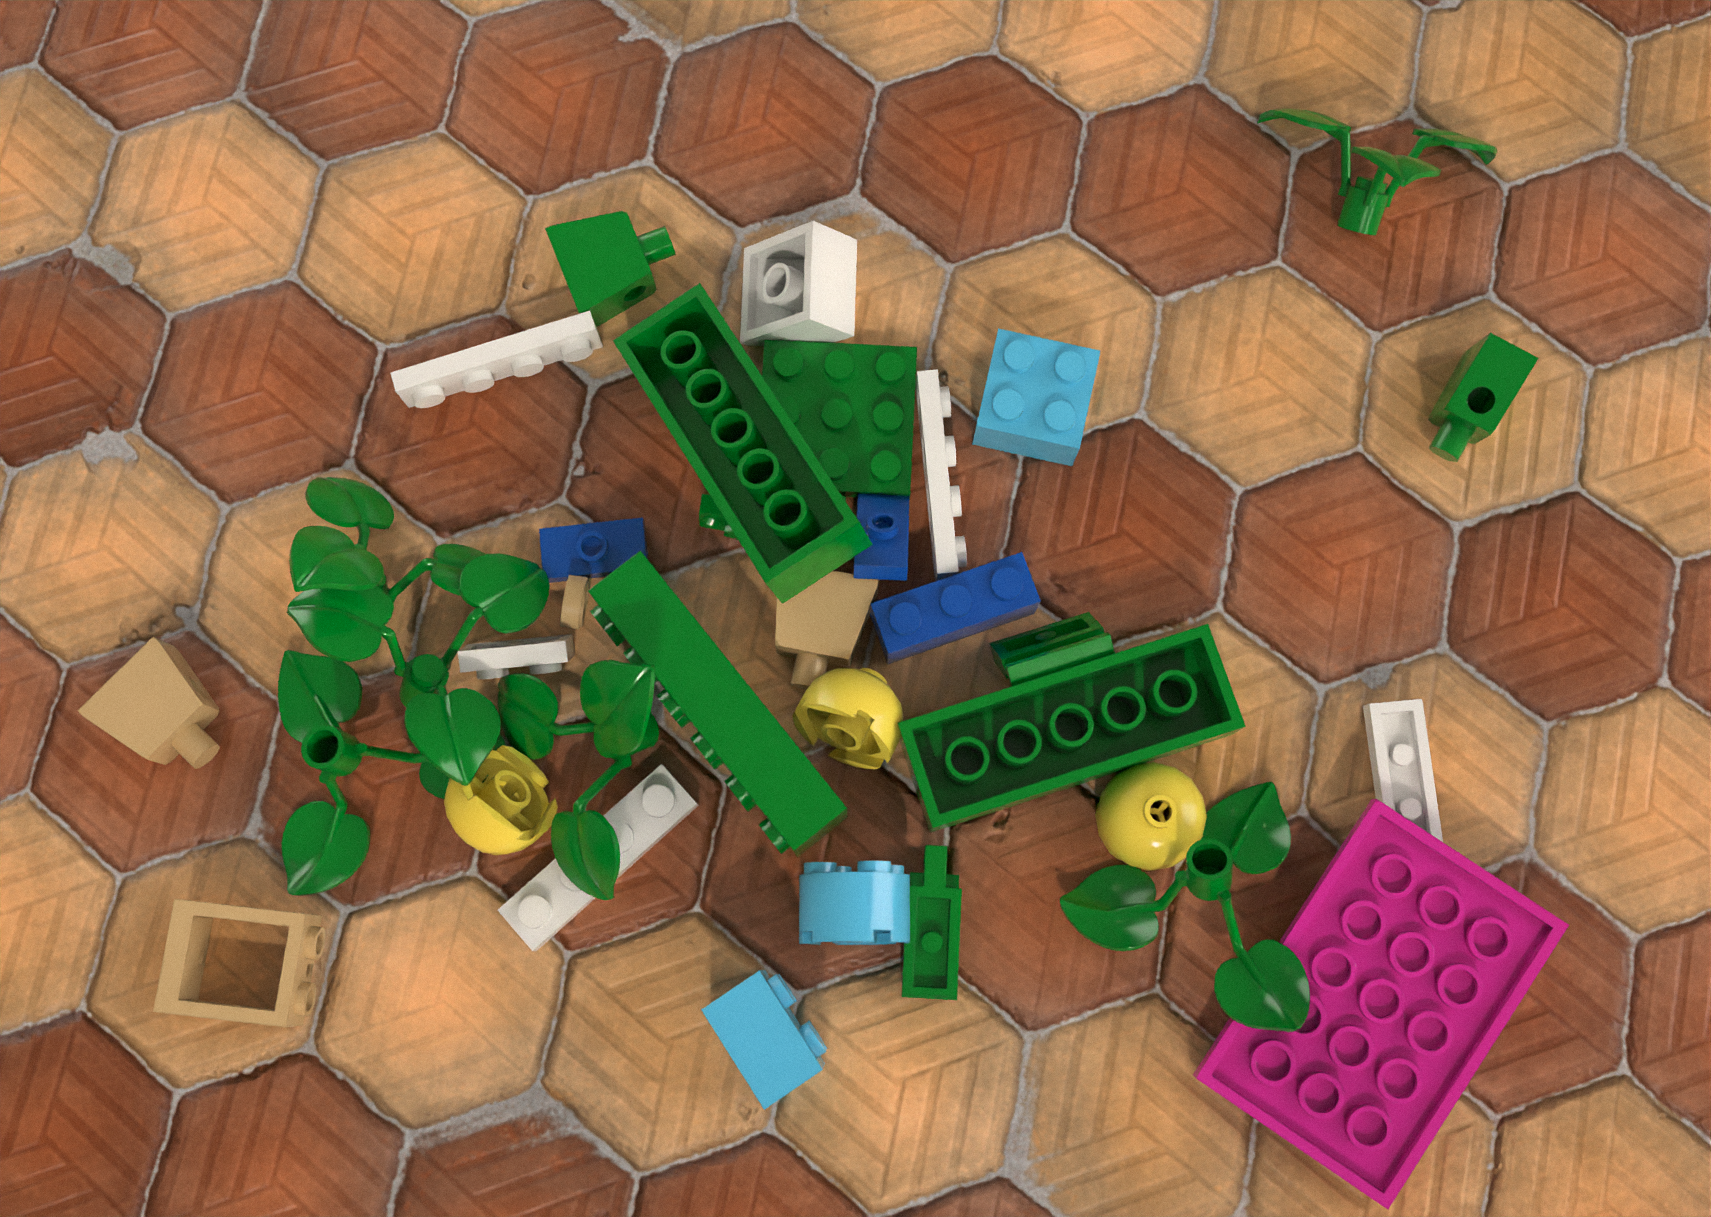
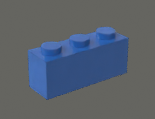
M1020 552L870 604V618L888 665L1033 615L1041 600L1024 555Z

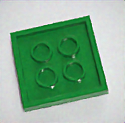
M764 340L762 377L840 494L844 497H858V494L910 496L917 347Z

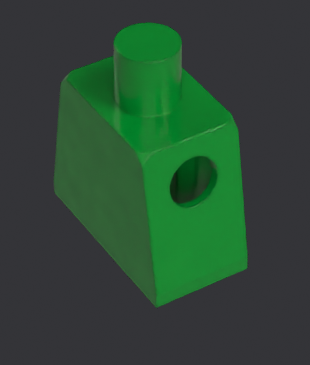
M623 211L556 224L545 228L579 314L590 311L596 327L653 295L657 289L649 265L676 255L665 226L636 236L627 212Z
M1491 332L1464 352L1428 418L1432 424L1440 427L1429 449L1443 459L1458 462L1468 443L1476 444L1490 436L1533 369L1538 357Z

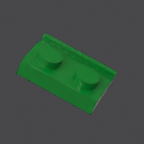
M1089 612L989 643L995 664L1005 678H1009L1011 686L1115 654L1111 635L1108 632H1104L1103 626Z

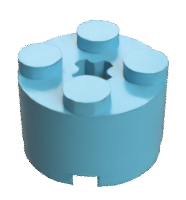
M858 861L857 872H852V867L837 866L835 862L804 863V874L799 875V944L821 945V942H832L836 945L896 944V942L910 943V875L904 874V866L891 865V861Z

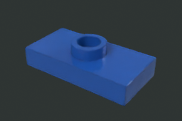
M858 494L857 519L873 545L854 557V578L907 581L910 496Z
M643 517L539 529L542 569L545 570L549 583L567 581L569 574L587 577L588 579L606 577L639 551L648 559L646 528Z

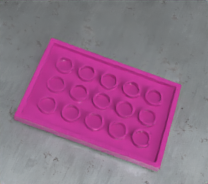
M1371 799L1279 941V943L1288 947L1298 957L1308 978L1310 1006L1303 1026L1294 1032L1264 1030L1247 1027L1229 1018L1193 1076L1371 1199L1389 1209L1569 924L1378 799Z

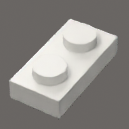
M573 634L467 644L458 651L460 673L476 671L477 679L501 678L509 675V668L529 666L530 674L558 672L562 670L561 663L568 662L575 655Z

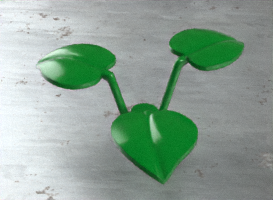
M1288 108L1274 109L1260 114L1257 121L1258 124L1284 118L1307 127L1323 130L1340 142L1341 186L1338 195L1344 196L1345 200L1337 226L1367 235L1377 234L1385 207H1390L1393 195L1399 186L1405 187L1414 180L1423 177L1440 176L1441 169L1417 159L1425 148L1447 145L1455 148L1469 149L1480 157L1485 165L1495 158L1498 151L1496 147L1487 142L1456 132L1441 129H1413L1412 134L1420 136L1409 155L1393 156L1390 152L1371 147L1353 146L1351 150L1350 131L1352 127L1318 112ZM1351 153L1361 155L1378 166L1374 179L1358 176L1355 185L1351 184ZM1386 173L1393 177L1388 187V183L1383 182Z
M318 477L308 484L305 492L307 504L317 516L329 523L341 527H357L359 533L358 543L354 545L353 541L345 533L331 527H303L297 532L292 542L289 553V566L295 592L318 588L367 590L377 586L391 598L394 604L397 596L426 571H431L430 578L437 586L461 596L458 584L462 570L471 560L485 555V553L465 545H438L433 552L434 559L424 558L389 589L386 584L387 578L384 574L383 565L374 554L367 551V545L370 536L369 527L376 529H389L394 520L391 504L380 492L356 480L339 477Z
M500 553L485 554L471 560L462 570L458 586L462 599L467 604L475 607V609L470 612L442 658L431 654H423L414 657L409 662L404 660L393 629L385 626L392 617L394 604L391 598L377 586L367 590L318 588L303 591L289 603L287 614L297 623L307 641L316 650L332 659L344 662L363 660L372 656L378 650L382 637L387 641L395 663L394 673L403 677L399 697L402 704L406 707L404 725L409 739L436 769L461 785H469L481 764L496 744L500 734V716L493 703L475 690L459 688L447 693L448 670L475 623L483 615L488 624L494 630L501 633L518 632L527 628L538 619L549 596L550 584L545 570L534 562Z
M287 650L283 655L278 680V703L281 720L288 734L302 743L301 753L304 761L309 766L322 771L319 781L326 784L336 802V808L324 801L307 803L297 809L285 825L282 837V857L287 874V891L291 895L306 896L325 892L346 881L360 868L369 851V825L359 816L345 814L348 802L335 780L336 777L346 776L355 771L363 756L407 763H421L419 770L420 782L429 793L440 799H445L449 777L436 769L421 753H409L369 746L365 743H360L353 735L342 731L339 724L352 719L361 705L363 688L357 672L343 661L326 656L309 655ZM500 734L492 750L496 751L500 746L506 745Z
M601 660L589 665L582 675L580 700L585 715L592 722L561 725L555 722L558 714L557 698L542 680L524 673L506 675L498 683V711L504 734L514 749L535 760L550 754L554 744L553 734L564 736L594 732V744L597 751L603 757L614 760V763L574 802L573 812L562 811L557 813L553 818L551 826V843L554 856L567 878L588 895L601 900H611L615 898L614 885L620 868L618 838L614 828L603 815L594 810L586 811V807L622 769L632 765L631 755L649 749L657 743L659 728L656 719L651 713L656 667L650 664H629L615 660Z
M1266 782L1240 790L1217 803L1206 813L1207 818L1203 837L1189 848L1186 855V870L1175 873L1174 882L1159 900L1155 901L1156 887L1152 879L1145 872L1129 865H1113L1102 868L1089 875L1074 890L1060 898V907L1064 915L1081 935L1103 948L1114 951H1132L1154 941L1159 932V923L1155 912L1165 910L1185 886L1188 887L1195 897L1201 900H1218L1222 907L1233 951L1238 957L1223 962L1215 975L1214 993L1221 1009L1234 1021L1251 1028L1294 1032L1303 1026L1310 1006V989L1302 963L1293 951L1275 940H1262L1252 946L1247 952L1241 941L1229 891L1232 885L1233 864L1244 873L1261 874L1277 868L1288 856L1291 845L1290 826L1280 805L1273 782Z

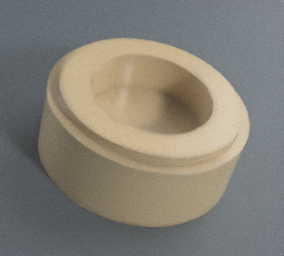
M569 574L562 603L561 627L579 629L583 626L589 598L588 590L590 589V581L587 577Z

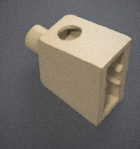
M832 571L783 604L777 598L776 651L780 655L796 658L790 685L807 690L817 677L826 673L827 664L850 667L870 616V604L877 599L878 579H856L854 574Z
M154 636L78 710L84 718L140 756L166 765L180 754L193 768L198 769L211 761L220 749V746L204 731L218 716L219 707L182 654L173 645Z

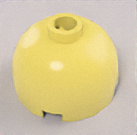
M837 668L822 674L811 683L792 717L795 727L810 744L814 746L819 738L823 742L837 748L829 753L828 756L856 768L874 770L881 767L884 759L887 763L889 762L900 741L898 723L903 721V711L896 694L887 685L886 679L877 671L869 668Z
M505 745L500 746L496 751L492 750L469 785H461L449 778L444 799L447 818L458 836L477 850L492 855L522 851L533 844L552 826L558 806L556 798L550 803L548 802V797L543 790L549 784L545 774L529 757Z
M1155 762L1134 765L1112 777L1101 793L1095 814L1099 837L1111 855L1129 866L1145 871L1173 867L1186 859L1189 848L1203 837L1207 818L1203 796L1193 780L1175 767ZM1151 815H1156L1158 821L1154 820Z

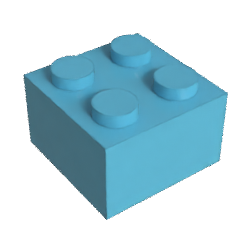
M998 328L972 445L1072 466L1081 445L1100 350Z
M759 970L701 1010L765 1110L822 1071L825 1062L821 1055L827 1052L828 1048L810 1020L801 1026L789 1007L796 1003L797 1000L782 976L775 974L770 978L766 970Z

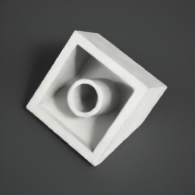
M811 221L744 248L740 343L747 346H764V340L835 343L853 337L855 328L857 239L818 222Z

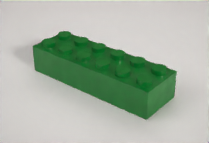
M700 283L613 340L762 579L782 604L873 545L862 525Z
M641 551L588 590L598 604L590 610V613L616 646H619L624 641L629 644L630 648L624 651L623 654L630 664H650L656 667L655 683L658 681L663 687V690L656 695L681 728L691 723L698 731L690 739L714 770L722 764L725 765L732 775L724 780V782L747 812L757 806L766 819L758 825L781 854L790 848L798 858L848 817L847 807Z
M1208 624L898 723L901 737L900 744L929 833L1114 774L1134 765L1151 762L1231 736L1246 727Z

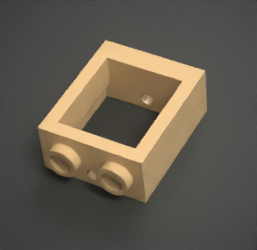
M174 899L153 1012L278 1027L303 1026L304 1018L311 1014L316 999V985L311 983L314 960L320 959L325 946V929L320 927L322 915ZM213 918L289 926L275 1009L198 1000Z

